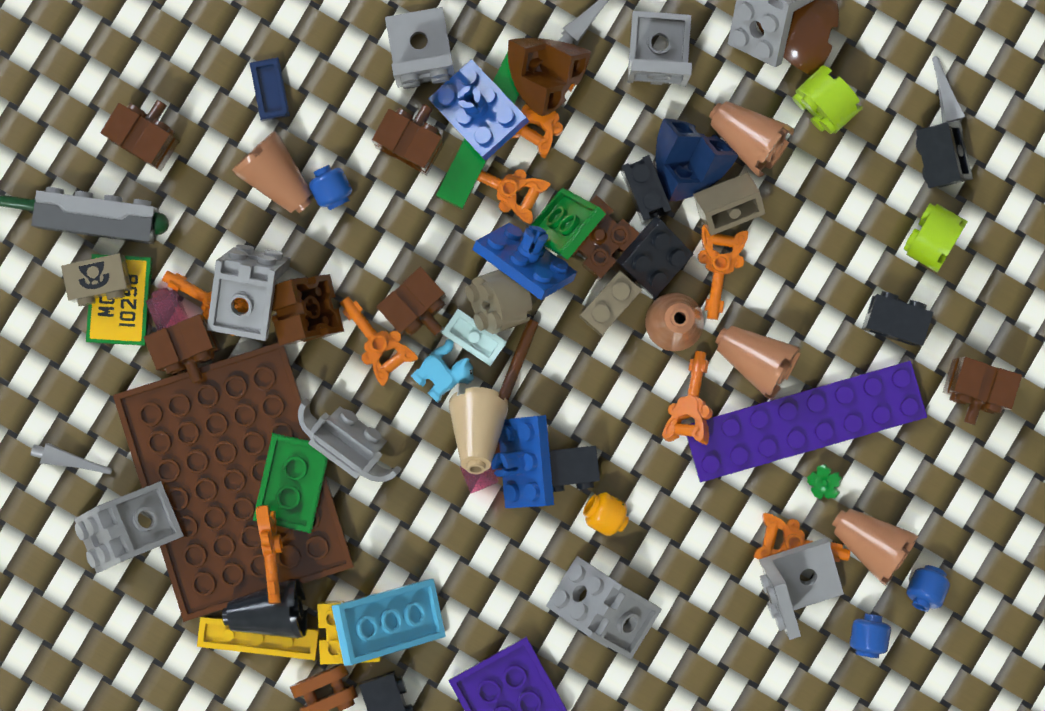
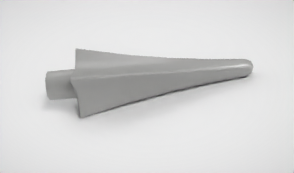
M598 0L580 16L563 27L564 31L561 32L563 36L558 41L569 44L573 43L577 46L609 0Z
M934 56L932 61L939 91L942 123H961L962 118L966 116L948 83L939 58Z
M50 443L45 444V447L35 444L32 447L31 456L41 458L40 464L81 468L105 474L112 473L110 467L83 459Z

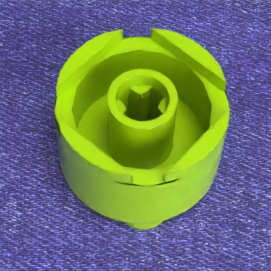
M822 65L796 89V94L792 99L799 108L809 111L813 116L810 120L821 132L826 130L832 134L837 133L863 107L857 105L860 100L849 85L840 76L833 79L828 75L832 70Z
M930 203L918 223L922 227L921 230H913L903 249L907 251V256L938 273L968 221L939 204L934 206Z

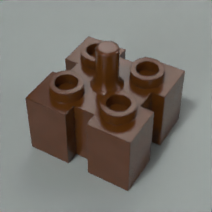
M156 100L148 115L132 103H129L127 107L118 103L100 132L111 142L160 172L179 144V141L173 137L175 131L159 121L160 116L167 107L166 104L159 100Z
M422 104L414 120L411 114L400 108L396 112L388 109L372 138L375 148L427 176L444 146L442 137L439 134L440 131L426 123L433 109L426 104Z
M595 195L590 202L600 207L606 215L571 256L574 258L577 253H580L586 259L582 266L600 281L615 265L616 260L612 256L618 250L622 254L640 233L624 219L617 224L610 217L614 210Z
M420 266L395 291L391 292L380 302L376 308L402 336L407 333L412 336L423 325L434 336H437L443 330V327L433 316L446 305L443 301L446 295Z
M330 274L290 279L275 284L272 311H276V313L272 315V322L275 326L279 346L295 344L301 341L319 340L344 332L339 308L334 309L331 298L336 296Z
M195 315L171 327L163 328L143 337L156 370L166 372L167 374L171 373L172 375L187 370L193 384L203 380L197 362L201 364L216 358L214 353L221 350L214 331L207 330L208 320L203 315Z
M968 357L952 359L942 393L950 395V401L963 405L969 404L964 422L975 425L980 410L991 414H1001L1004 409L1012 410L1022 375L1002 368H996Z

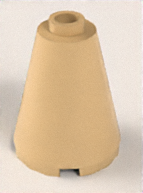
M470 387L465 389L464 394L457 396L456 392L449 400V411L462 468L471 474H481L491 467L508 413V400L506 398L504 400L501 399L499 392L493 389Z

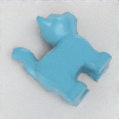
M450 339L446 340L443 346L431 352L424 359L421 367L416 369L411 375L422 387L426 384V379H430L434 383L428 394L437 403L441 400L442 395L453 389L457 384H469L474 379L473 366L469 362L470 359L464 358L457 361L452 369L442 359L454 347V342Z

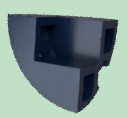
M664 118L656 143L657 174L668 201H679L690 198L693 194L715 184L732 167L738 154L716 135L706 137L704 134L698 133L695 129L696 126L691 123Z

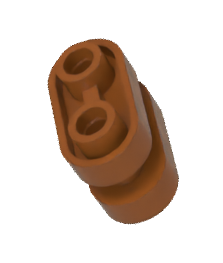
M344 663L290 686L294 698L303 695L306 705L299 708L300 711H328L335 707L338 708V711H342L355 704L353 699L358 697L354 685L345 687L341 679L349 674ZM331 684L334 692L317 699L314 690Z

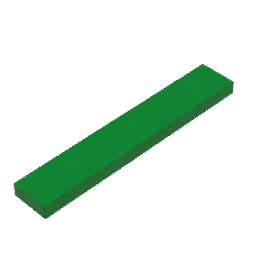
M507 52L493 82L515 104L520 94L511 77ZM465 139L436 194L437 198L462 210L487 162Z

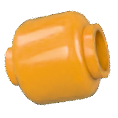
M606 492L591 496L583 510V515L586 516V524L605 536H612L617 531L622 532L629 521V517L626 516V504Z

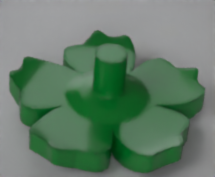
M826 464L817 466V471H813L807 476V483L814 486L811 488L814 497L820 500L824 496L827 499L837 498L840 491L836 487L841 485L840 481L842 480L840 473L835 472L831 474L832 470Z

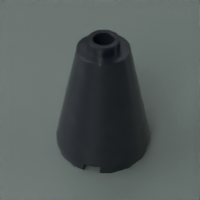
M289 579L279 583L281 603L269 604L267 588L228 601L227 608L222 610L224 625L229 626L230 630L234 632L296 639L306 636L308 616L307 610H303L302 601L306 600L300 579Z

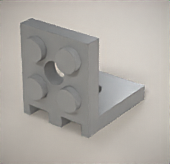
M736 0L728 45L773 67L781 65L793 12L814 0ZM756 22L761 23L764 35L757 30Z
M443 7L385 17L393 64H391L393 76L398 88H415L420 86V83L427 82L434 84L449 81L455 75ZM416 34H422L428 40L427 45L422 49H415L411 45V39Z
M644 11L632 12L627 83L640 81L651 82L653 85L667 83L680 84L681 87H686L692 72V63H688L691 15ZM661 35L665 37L668 41V47L662 51L654 49L651 40L655 36Z
M236 245V248L233 247L218 258L215 263L207 330L266 341L269 335L276 280L289 270L291 258L282 256L283 253L276 250H265V253L254 251V247L249 245ZM236 298H243L248 302V312L241 313L235 309L234 301Z
M161 481L98 505L74 519L76 522V534L80 540H83L87 549L86 557L88 563L92 568H95L96 573L184 536ZM140 512L146 513L150 517L151 524L148 528H144L139 524L138 515Z
M827 538L759 559L764 575L759 577L763 590L768 594L770 602H767L771 617L775 619L778 630H784L789 640L801 637L794 610L844 594L831 546ZM804 570H814L812 579L808 581L800 580V574Z
M576 556L546 607L590 638L629 659H632L662 610L654 603L621 585L578 556ZM586 589V597L579 601L580 594ZM629 618L627 624L623 627L625 621Z

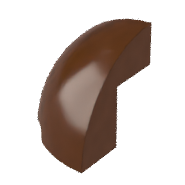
M814 0L793 12L783 58L810 76L825 64L832 50V45L828 43L831 30L837 28L839 23L837 0ZM756 22L761 33L764 35V30L761 27V23Z
M518 38L509 40V69L521 98L540 116L548 115L566 102L565 92L571 84L578 85L588 66L591 51L573 44L550 39Z

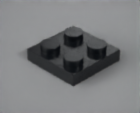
M655 216L616 261L649 295L656 298L694 254L662 220Z

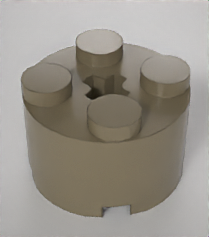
M499 269L474 278L471 284L465 287L466 297L471 302L475 313L474 323L480 331L486 330L491 334H497L530 320V317H527V311L532 310L530 292Z

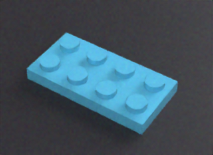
M426 579L332 606L344 666L354 665L446 637L434 579Z

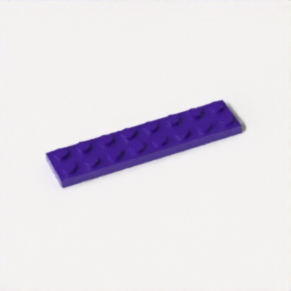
M907 361L712 417L706 420L709 428V441L707 445L696 441L693 436H686L697 476L701 483L927 418L912 363Z

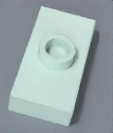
M457 309L442 331L444 336L490 367L507 343V341L496 334H491L486 330L480 331L476 327L474 319Z

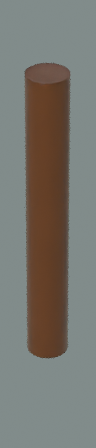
M530 319L525 325L499 392V397L503 400L506 398L509 401L539 322Z

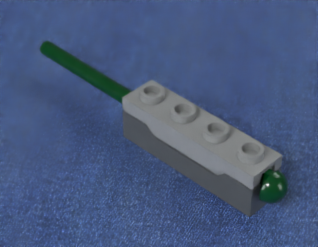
M46 187L45 192L36 190L34 199L0 195V207L33 211L31 226L38 229L154 245L155 235L165 233L169 227V220L166 215L151 206V201L134 199L133 204L124 203L122 202V197L104 195V200L95 199L93 198V193L75 191V196L66 195L64 194V189Z

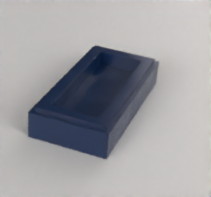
M279 58L249 63L261 122L290 116Z

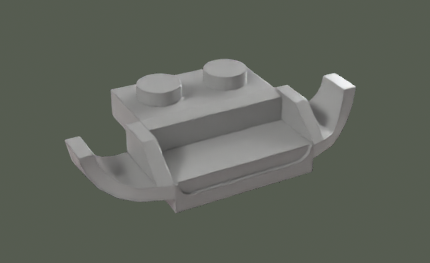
M306 398L301 402L298 409V420L302 430L311 439L308 444L355 479L361 475L371 481L386 482L393 479L402 470L399 466L393 469H385L377 464L382 457L380 450L387 440L381 437V434L376 429L368 427L358 420L352 411L339 406L331 415L325 412L317 420L309 409L311 401Z

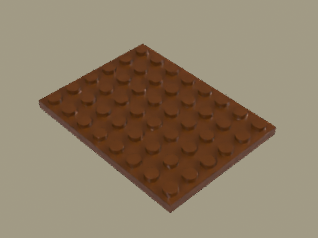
M279 342L200 367L203 380L195 384L192 383L187 371L113 395L141 488L160 481L162 482L184 535L177 540L160 546L183 622L223 610V608H227L228 601L267 588L261 539L257 521H253L272 433L308 441L311 440L299 424L298 409L302 398L285 345L279 346ZM325 474L312 533L277 526V535H281L283 552L276 555L279 583L289 579H300L303 584L355 567Z

